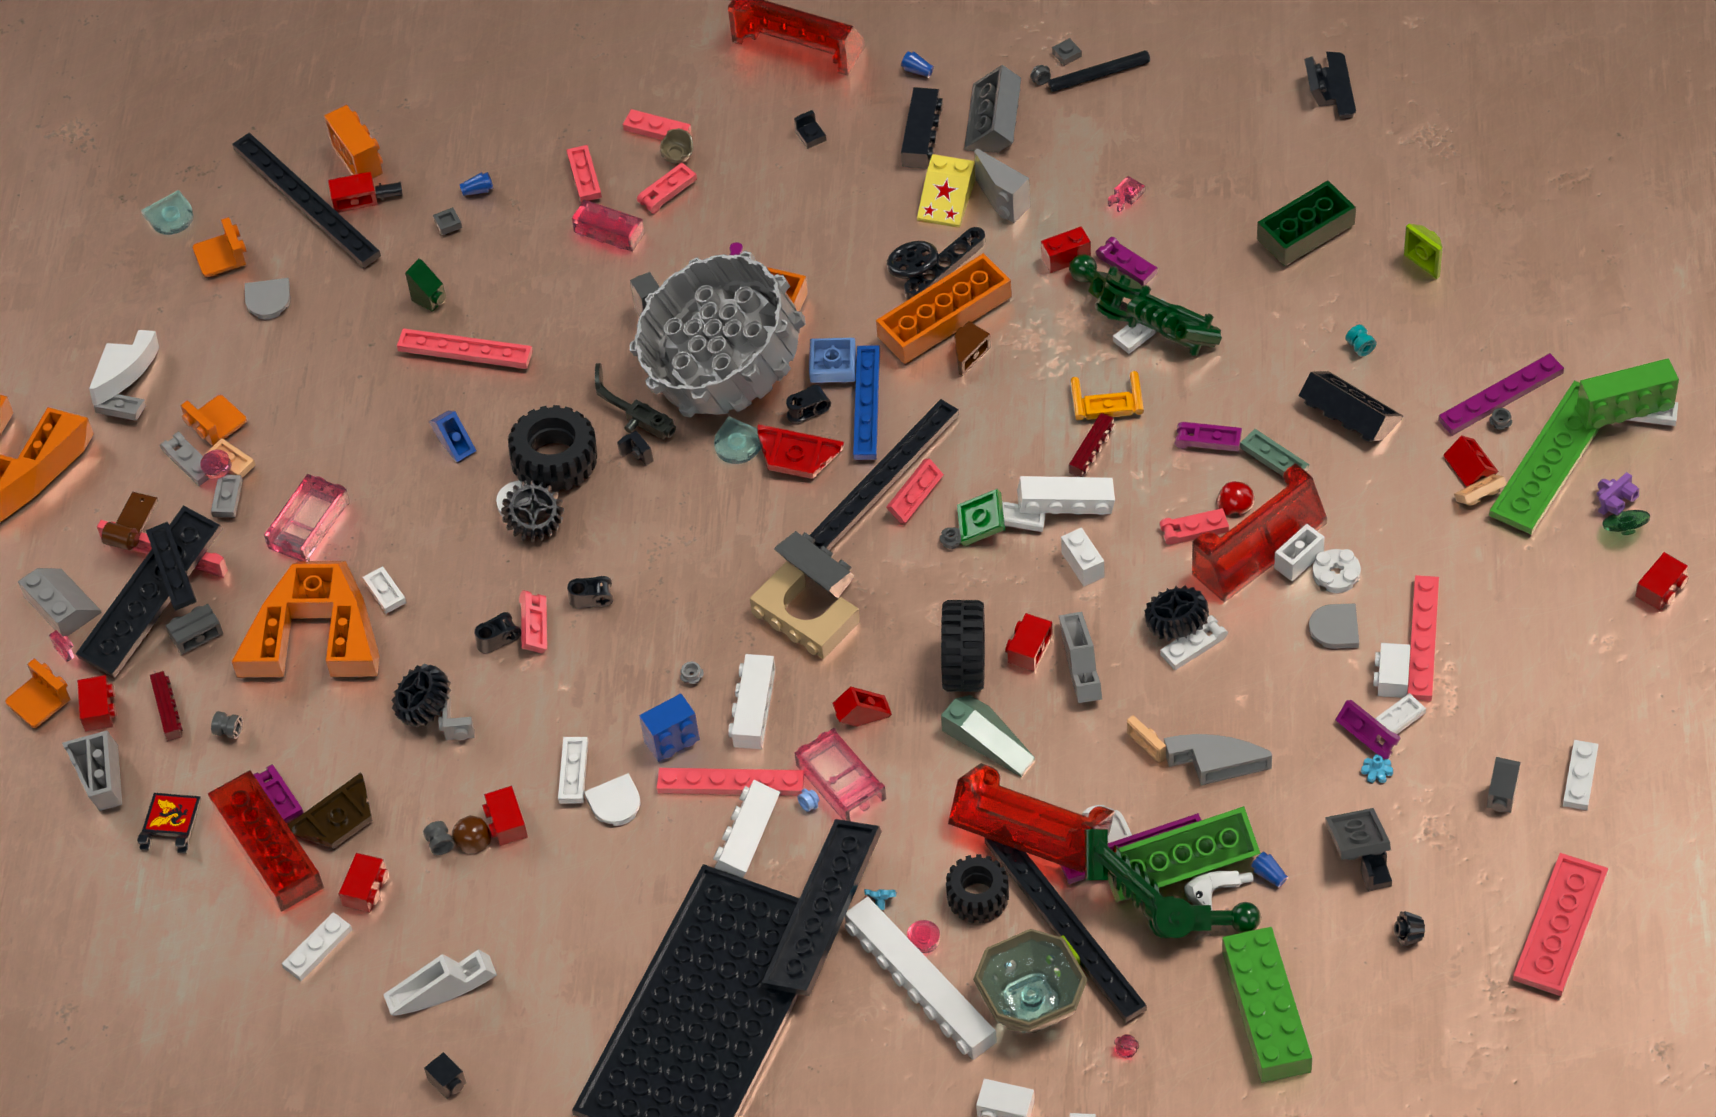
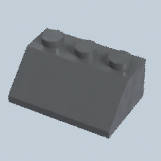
M795 531L774 548L783 558L836 598H839L855 577L850 572L851 566L843 560L837 562L831 558L834 554L826 547L822 546L819 549L813 543L816 540L806 532L801 535Z

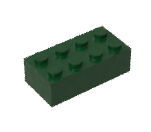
M1327 180L1258 221L1257 240L1279 262L1286 266L1355 225L1356 207Z

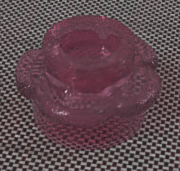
M1128 1034L1117 1037L1114 1041L1116 1053L1124 1058L1133 1057L1137 1049H1139L1138 1041Z

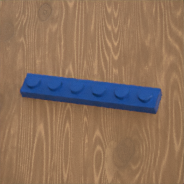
M880 345L857 346L854 460H877Z

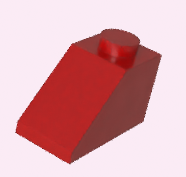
M852 686L832 703L839 722L855 727L889 718L892 715L885 695Z

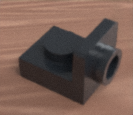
M813 110L802 113L794 118L795 133L807 149L827 141L826 134L816 122Z
M636 430L623 436L617 442L619 454L622 457L632 452L637 460L641 459L646 466L654 461L651 447Z

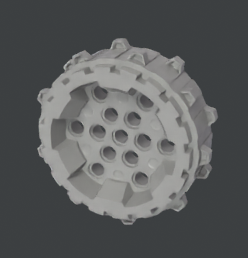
M743 251L740 255H715L703 260L697 257L690 260L685 268L675 272L666 279L658 290L654 293H649L645 299L647 305L638 320L635 340L630 342V351L634 356H638L642 368L649 375L645 382L651 392L656 395L662 392L672 404L679 407V411L683 416L689 418L695 413L719 415L729 413L731 409L739 412L751 405V401L756 397L761 399L773 389L772 385L776 380L780 382L790 371L789 362L793 361L796 354L800 328L806 325L805 316L802 312L796 310L795 305L786 293L790 285L784 275L771 274L768 268L757 260L755 261L754 255L748 251Z

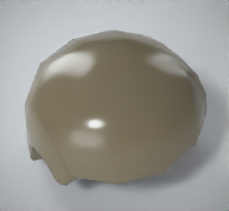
M680 128L669 130L664 139L661 140L660 152L662 157L674 164L687 161L693 152L692 136Z

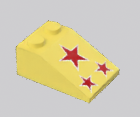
M932 154L926 173L917 221L960 228L976 180L975 161Z

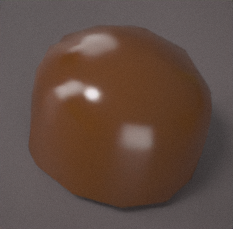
M470 815L460 819L454 825L452 838L463 853L476 854L486 849L490 844L491 832L482 818Z

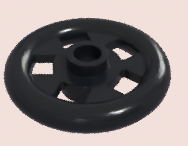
M926 241L905 243L897 247L889 255L887 269L891 275L897 278L909 279L921 276L934 267L938 260V251L933 244ZM926 251L929 253L928 255H925V256L922 255V253H924V252H926ZM904 266L906 267V270H902L900 268Z

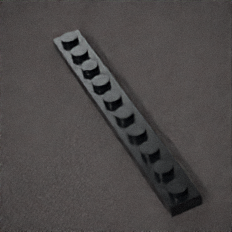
M250 132L232 144L234 150L363 268L381 257L379 249Z
M940 399L810 534L816 540L813 544L819 549L824 546L830 550L959 416V409Z
M1003 827L985 838L987 847L1058 937L1065 936L1080 957L1082 968L1122 1019L1127 1023L1147 1010L1145 1002L1009 830Z

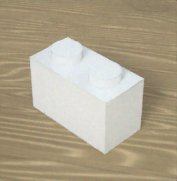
M1306 524L1275 552L1274 569L1293 581L1316 560L1318 553L1324 552L1325 537Z
M1082 527L1061 536V553L1083 586H1087L1105 577L1104 560Z
M1381 643V651L1375 653V666H1379V672H1374L1373 686L1378 687L1377 696L1403 698L1407 695L1410 645Z
M984 1079L976 1104L977 1117H1030L1035 1102L1034 1089Z

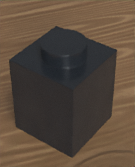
M444 1052L424 1067L428 1081L446 1099L453 1094L459 1093L466 1084L463 1071Z

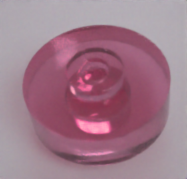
M216 449L209 451L202 457L200 466L206 477L218 479L230 471L232 462L225 451Z
M920 920L909 927L907 938L922 953H929L938 947L940 931L935 923L928 920Z

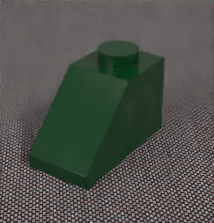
M418 258L405 272L411 300L433 312L446 298L444 286L424 261Z

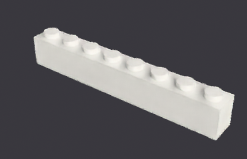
M868 896L846 912V924L844 926L847 932L852 937L856 936L860 940L863 949L867 953L871 952L876 957L879 966L883 970L887 969L892 974L895 983L907 990L910 999L917 1004L919 1002L930 1020H936L943 1034L948 1038L950 1036L953 1038L962 1054H968L974 1060L997 1043L996 1030Z

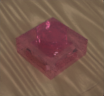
M57 630L49 634L52 645L66 662L73 659L74 655L71 648L74 646L71 640L66 635L62 636Z

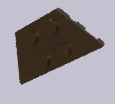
M360 772L286 825L287 832L334 849L372 822L362 773Z

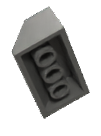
M1004 65L999 66L973 83L964 147L967 151H975L978 148L983 152L998 153L1004 148L1011 146L1014 141L1021 77Z

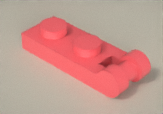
M680 163L643 190L637 196V202L641 205H646L647 210L655 214L663 204L695 182L697 175L685 164Z
M1223 508L1176 519L1165 518L1159 523L1161 530L1165 532L1164 539L1167 545L1229 532V525Z
M523 590L519 596V603L521 604L522 649L543 654L547 650L546 596L540 594L535 596L531 592Z

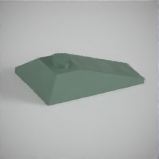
M968 695L955 698L942 713L941 723L944 733L1016 775L1022 777L1035 761V757L992 708L973 696Z

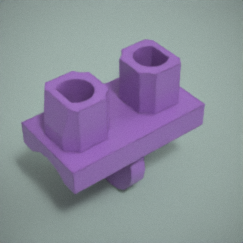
M1627 472L1617 481L1615 479L1611 481L1602 479L1598 482L1599 491L1597 496L1601 503L1598 512L1603 515L1609 511L1618 516L1625 508L1623 498L1634 502L1639 497V488L1632 483V475Z

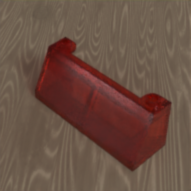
M732 0L728 5L732 42L742 45L743 40L747 37H752L753 40H756L759 34L762 33L834 54L832 57L833 63H838V73L846 76L850 74L865 48V40L852 25L766 0Z
M1297 463L1284 472L1283 478L1288 485L1285 489L1222 537L1215 533L1207 532L1192 541V575L1224 603L1275 564V552L1302 527L1308 524L1318 531L1327 524V516L1313 477Z
M980 763L958 779L948 821L949 825L1078 872H1085V829H1108V835L1110 833L1114 810L1097 806L1086 817L1000 786V774L991 766Z

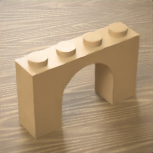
M786 561L750 597L751 612L756 618L768 622L774 630L786 634L792 642L803 645L812 655H818L824 659L860 623L859 608L840 597L824 614L815 619L802 620L791 616L786 611V608L806 587L804 573Z

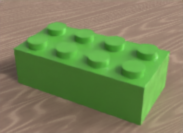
M1669 358L1580 380L1576 410L1586 430L1601 428L1604 425L1616 422L1621 423L1628 419L1644 417L1659 411L1664 412L1674 408L1679 378Z

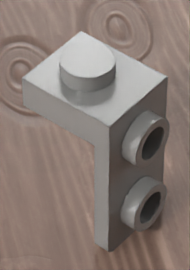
M448 694L449 700L444 704L446 708L441 709L443 716L438 719L439 730L444 731L446 740L475 738V729L471 717L451 718L450 694Z

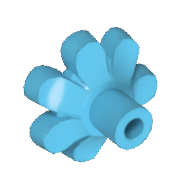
M1377 754L1374 755L1373 759L1366 758L1363 763L1364 766L1361 768L1362 774H1368L1367 781L1370 783L1375 782L1376 778H1378L1380 783H1384L1387 781L1386 775L1392 776L1394 773L1391 761L1389 759L1383 760Z
M864 889L865 895L875 899V904L881 910H885V900L890 897H896L897 894L895 890L879 889L871 891Z

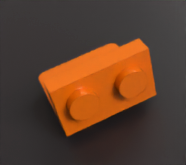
M229 217L221 219L225 234L196 243L192 247L202 274L206 278L246 265L243 253L247 252L243 239L238 240L237 237H240V232L237 224L232 225Z
M223 395L216 396L199 409L188 400L180 405L183 412V421L212 446L221 438L225 439L247 422L246 416Z
M34 658L27 664L32 678L7 697L5 702L32 728H37L71 699L66 689L68 687L66 681L61 676H54L46 663L41 664Z

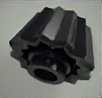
M1401 911L1399 916H1397V921L1394 924V933L1401 946H1408L1422 941L1425 933V924L1421 916L1407 911Z

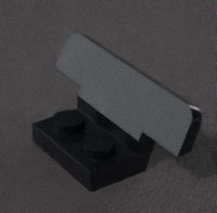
M1326 52L1329 67L1322 68L1320 63L1316 64L1313 56L1304 59L1310 90L1318 106L1337 105L1341 119L1353 118L1356 113V107L1345 55L1340 52Z

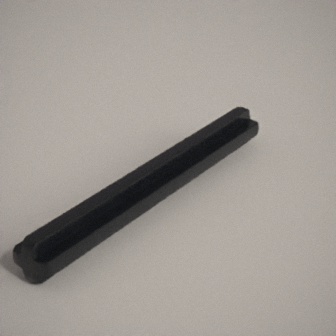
M1147 50L1050 79L1048 86L1051 92L1065 89L1149 63L1150 55Z

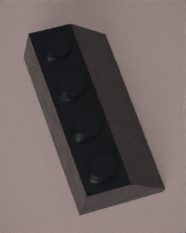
M1330 371L1310 372L1298 395L1305 400L1304 403L1315 409L1318 407L1323 410L1324 416L1332 420L1338 419L1342 422L1341 425L1350 431L1356 430L1361 433L1360 437L1368 442L1382 441L1403 418L1402 414Z

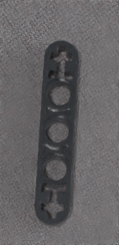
M972 227L938 254V260L931 270L921 276L910 278L905 283V297L909 300L959 268L985 245V231L979 227ZM958 248L966 250L963 254H957L954 251ZM942 261H948L951 263L947 267H942L939 265ZM927 274H933L936 276L932 280H927L924 278V276Z

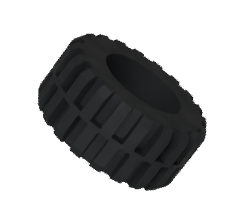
M553 405L550 408L542 406L539 410L535 411L533 409L529 411L527 416H521L517 420L518 423L512 426L511 433L508 436L510 463L513 473L521 482L526 481L527 486L530 485L531 480H534L536 486H539V483L542 481L544 483L543 488L551 485L552 492H559L561 489L566 491L572 489L573 485H580L584 482L583 478L587 479L592 474V470L597 463L595 431L591 422L586 417L584 418V415L580 412H573L572 408L566 406L565 408H560L559 405ZM550 443H561L569 446L567 450L557 454H542L536 451L541 446Z
M947 600L942 604L941 673L942 687L947 692H979L984 689L985 614L984 603L980 600Z

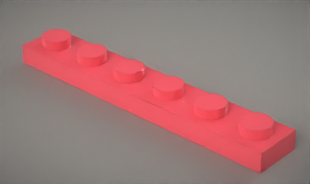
M404 328L397 343V349L400 352L523 369L528 368L533 353L532 346Z
M100 520L97 525L100 537H102V531L107 521ZM142 532L139 536L138 545L133 547L132 550L148 554L152 547L147 534ZM208 552L204 554L194 568L223 578L228 571L224 557L217 553Z
M1415 575L1408 694L1410 693L1417 700L1432 701L1439 577Z
M659 768L657 792L658 794L741 795L744 787H750L753 780H756L779 791V796H798L804 788V770Z

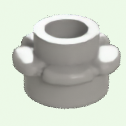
M691 661L682 666L680 678L685 683L695 684L703 677L704 672L703 669H700L698 663Z

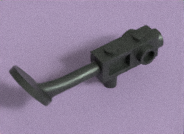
M595 364L596 393L605 401L625 411L629 422L624 429L628 433H632L639 426L663 440L666 437L670 438L673 436L676 430L673 419L664 413L656 411L646 403L635 400L630 404L612 394L603 386L602 364Z

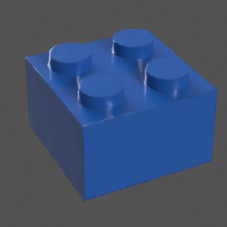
M681 693L639 715L644 742L658 762L672 757L676 752L685 747H691L700 740L696 714Z

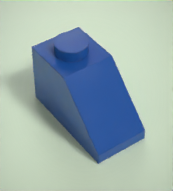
M446 411L429 421L439 442L456 462L476 452L456 411Z

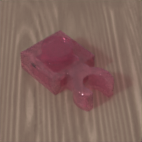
M1127 176L1114 189V195L1108 198V206L1111 207L1114 203H1118L1117 212L1123 211L1126 202L1132 205L1145 193V185Z

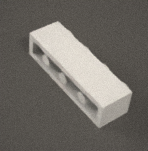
M1020 476L1017 488L1019 513L1105 515L1112 514L1115 503L1113 478Z
M745 654L744 663H740L739 677H741V683L736 684L735 691L738 700L732 706L734 723L729 724L728 736L732 738L734 747L763 748L776 671L774 656Z
M753 780L750 787H744L739 798L743 801L741 807L736 806L731 816V820L734 823L732 827L727 826L722 840L726 842L723 847H718L713 860L717 861L714 868L741 878L744 877L779 797V791L756 780Z

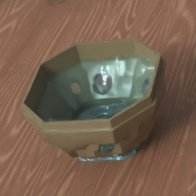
M1029 929L987 947L973 980L984 1002L998 1023L1005 1025L1008 1030L1036 1033L1057 1024L1060 1020L1075 1013L1088 979L1065 939Z

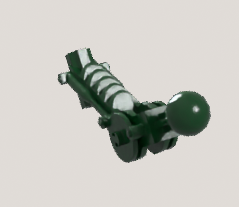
M1078 255L1070 262L1069 271L1074 280L1081 283L1088 281L1091 283L1088 292L1097 298L1095 308L1107 316V318L1125 321L1131 328L1136 327L1137 323L1159 332L1165 338L1189 348V353L1193 356H1198L1202 346L1215 347L1220 344L1222 339L1221 330L1211 325L1214 318L1212 314L1208 313L1202 316L1185 307L1170 304L1150 295L1151 288L1148 285L1141 286L1138 282L1129 278L1130 276L1119 274V270L1115 266H1111L1108 273L1097 271L1095 260L1089 255ZM1123 298L1131 299V301L1127 304L1123 302Z
M1085 829V880H1108L1109 874L1117 891L1121 887L1123 896L1127 900H1129L1131 894L1133 905L1137 909L1141 905L1142 913L1147 917L1150 929L1159 938H1180L1190 933V931H1211V926H1233L1239 933L1257 930L1262 918L1257 906L1249 902L1239 903L1232 910H1211V905H1190L1184 899L1174 898V896L1163 897L1154 879H1152L1150 884L1148 874L1143 871L1140 875L1139 867L1135 862H1133L1131 867L1129 857L1125 853L1121 858L1120 850L1116 845H1114L1113 850L1108 847V829Z

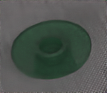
M1643 510L1622 511L1618 516L1612 514L1605 518L1602 523L1603 528L1608 531L1621 532L1622 535H1631L1636 532L1635 529L1644 526L1650 521V514Z

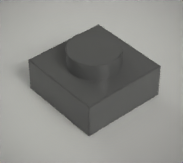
M1070 38L1052 47L1053 55L1063 66L1082 57V51Z
M453 207L433 215L441 235L462 228L461 221Z

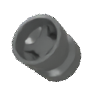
M217 711L212 719V734L218 736L225 734L229 738L237 739L242 730V716L235 714L227 716L225 712Z
M443 821L432 822L423 830V835L430 842L429 847L434 855L446 854L454 847V840L451 835L447 834L448 828Z

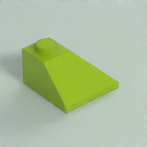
M1408 224L1405 231L1404 255L1438 279L1441 272L1443 250L1440 237L1422 225Z

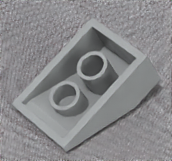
M977 148L974 151L976 181L996 213L1003 219H1008L1015 223L1030 208L1029 178Z

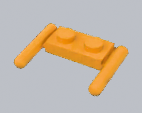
M1137 371L1130 373L1131 394L1130 392L1089 395L1082 398L1079 378L1072 377L1070 380L1076 420H1083L1084 418H1087V420L1097 419L1100 413L1112 417L1144 413Z

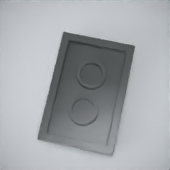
M1374 808L1325 817L1326 826L1342 860H1354L1359 856L1369 854L1379 855L1391 850L1389 838Z

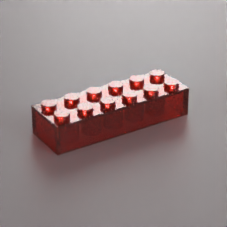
M251 770L207 793L213 810L281 912L324 888L318 870Z

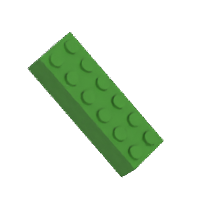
M1244 806L1119 848L1121 858L1125 853L1129 857L1131 867L1133 862H1135L1139 867L1140 875L1145 871L1148 874L1150 884L1152 879H1154L1158 884V888L1261 854ZM1108 874V882L1115 902L1126 900L1123 896L1122 888L1120 887V890L1117 891L1114 888L1112 877Z
M1272 927L1222 937L1223 957L1261 1083L1311 1073L1312 1055Z

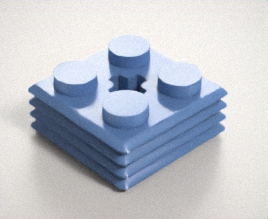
M855 338L810 339L809 376L811 383H845L855 381Z

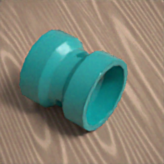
M1360 324L1352 327L1345 336V340L1351 346H1354V351L1361 357L1370 354L1377 345L1376 340L1371 335H1368V330Z

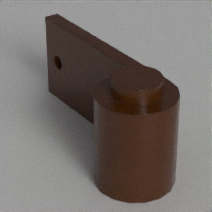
M132 491L117 522H107L104 526L101 537L102 543L125 550H132L133 547H136L139 543V536L155 508L158 498Z

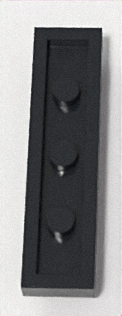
M165 522L146 530L175 611L196 603L197 599L169 523Z

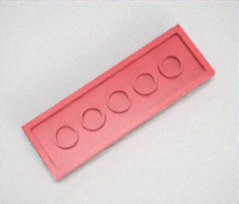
M1563 853L1559 854L1514 972L1513 981L1559 996L1563 995L1606 879L1607 867Z

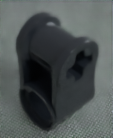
M812 385L805 390L790 395L786 399V405L789 409L787 418L794 424L803 423L810 418L827 412L831 407V401L820 386Z
M607 576L571 580L567 586L570 605L576 609L607 607L613 603V596L610 594L612 580Z
M500 613L496 617L476 626L474 634L477 649L482 653H491L506 644L515 642L521 636V629L515 626L510 613Z

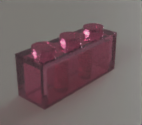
M583 200L572 217L574 232L580 236H587L601 243H607L633 252L645 233L641 218L587 200Z

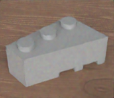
M106 730L63 742L62 744L78 773L88 797L98 810L101 811L122 805L118 744L110 733Z

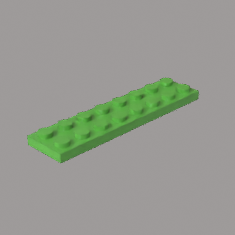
M1574 380L1493 504L1489 516L1532 535L1600 429L1592 428L1586 430L1576 410L1579 382Z

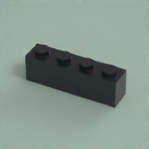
M913 87L901 150L902 167L928 169L929 161L932 154H934V147L932 145L937 142V131H935V128L940 126V114L938 112L943 110V98H940L939 89Z

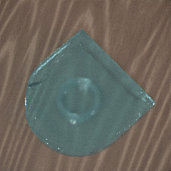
M179 190L141 210L142 215L152 228L158 233L165 235L184 231L190 226L194 216L190 203Z
M731 417L726 419L714 439L715 451L718 457L731 464L748 462L761 449L757 428Z

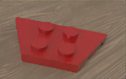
M760 424L757 426V434L767 469L771 471L813 479L844 448L843 441Z

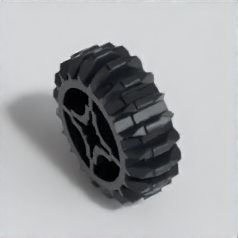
M531 480L530 485L527 486L523 481L521 482V488L514 485L513 492L508 491L506 493L507 498L502 501V505H504L501 508V514L504 515L502 521L503 523H508L507 530L514 529V537L522 534L521 539L524 541L526 536H530V540L533 542L535 541V536H538L542 541L544 540V533L551 537L552 530L557 531L559 529L558 523L563 521L561 516L564 514V508L561 507L563 501L562 499H557L559 495L557 491L551 493V485L543 488L544 483L542 481L539 483V486H536L534 480ZM529 497L527 502L519 503V506L516 505L521 499ZM537 498L544 500L547 504L540 503ZM531 503H533V509H535L534 519L532 518V513H530ZM546 516H550L549 519L544 523L536 525V522L539 519L546 518ZM518 518L527 520L528 524L521 522Z
M1186 585L1182 588L1175 586L1174 589L1169 590L1167 588L1165 592H1158L1157 597H1151V602L1146 603L1147 608L1144 610L1147 627H1149L1153 636H1158L1159 639L1166 638L1168 641L1172 638L1178 641L1181 637L1187 639L1190 634L1196 635V630H1202L1203 624L1207 623V618L1209 617L1208 603L1201 591H1196L1194 587L1188 589Z
M425 663L422 666L417 665L414 670L409 669L408 675L403 676L401 683H397L398 689L393 692L395 697L391 700L394 703L392 709L395 711L397 718L406 725L420 727L421 725L426 726L428 721L433 722L436 715L440 716L441 709L446 708L444 704L449 700L447 695L451 692L449 688L451 682L448 680V676L438 667Z

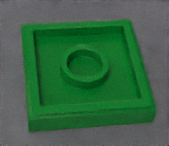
M998 489L957 505L961 534L960 543L967 546L1005 530L1002 495Z

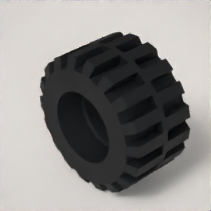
M976 854L974 858H971V855L965 856L966 860H957V866L952 865L950 873H947L946 892L948 905L954 914L958 913L960 919L968 918L970 923H974V920L984 923V919L991 921L994 919L995 914L1000 916L1002 908L1006 909L1008 905V875H1006L1005 868L1000 867V862L997 860L993 862L990 856H986V858H982L981 854ZM973 884H984L989 887L986 892L980 894H973L965 890Z

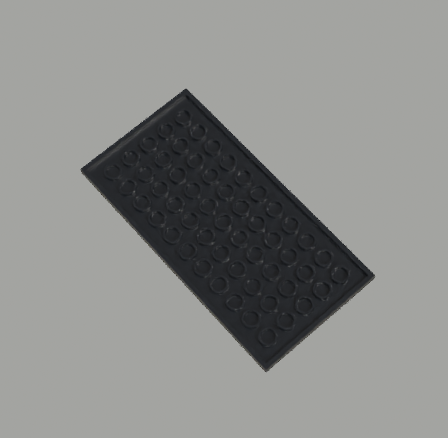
M703 864L572 1109L573 1115L578 1117H738L799 994L765 988L762 981L800 898Z

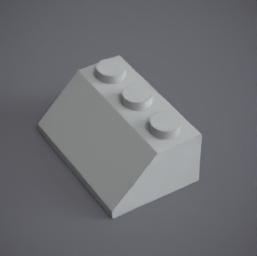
M37 568L18 581L24 598L63 639L102 613L62 569Z

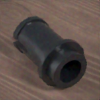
M401 182L385 185L379 183L378 186H375L377 199L381 198V200H384L383 198L403 196Z

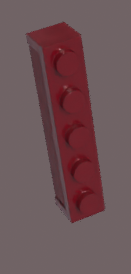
M1100 413L1069 463L1070 474L1083 477L1085 473H1088L1090 464L1094 463L1097 453H1100L1103 443L1107 442L1109 433L1113 432L1115 428L1112 416Z
M164 671L151 674L150 679L167 742L181 738L183 728L181 722L178 723V719H180L178 710L175 711L174 709L177 705L175 699L171 697L174 694L172 687L169 688L168 686L171 684L169 676H166Z

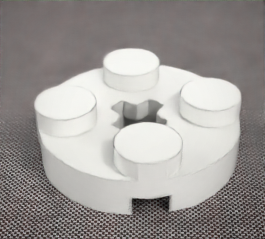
M1331 549L1317 554L1313 564V578L1319 587L1321 585L1326 588V591L1331 593H1344L1351 590L1356 582L1358 583L1360 579V563L1351 550ZM1333 568L1341 569L1340 574H1335V571L1331 570Z

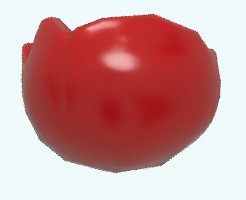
M1233 481L1226 483L1221 488L1216 503L1218 509L1223 508L1227 516H1230L1232 513L1243 515L1252 508L1255 497L1253 490L1247 484Z

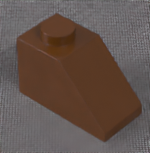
M970 321L963 327H960L954 336L958 371L961 376L991 348L990 333Z

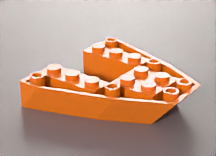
M0 395V435L14 413L8 397ZM47 407L19 457L15 459L0 455V522L37 496L85 451L94 435L87 417Z
M299 561L293 563L262 604L232 660L237 678L284 677L291 620L297 618H331L326 664L330 677H377L380 659L364 598L346 561Z

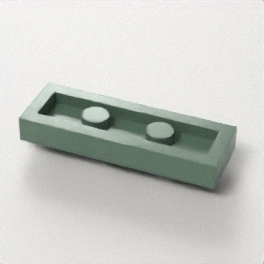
M1254 429L1240 442L1242 450L1293 484L1309 470L1307 462L1257 429Z

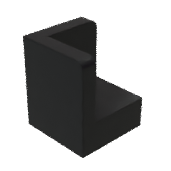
M1386 851L1379 855H1364L1361 858V874L1367 891L1392 886V879L1387 867Z

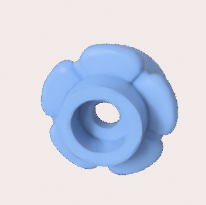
M803 789L802 793L797 796L800 806L806 812L818 808L820 800L814 790L808 791Z

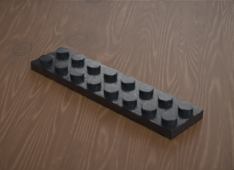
M183 505L169 525L189 577L223 528L220 524ZM152 549L76 652L79 659L116 678L171 601Z
M839 819L834 820L762 981L765 988L810 996L882 833L880 826Z

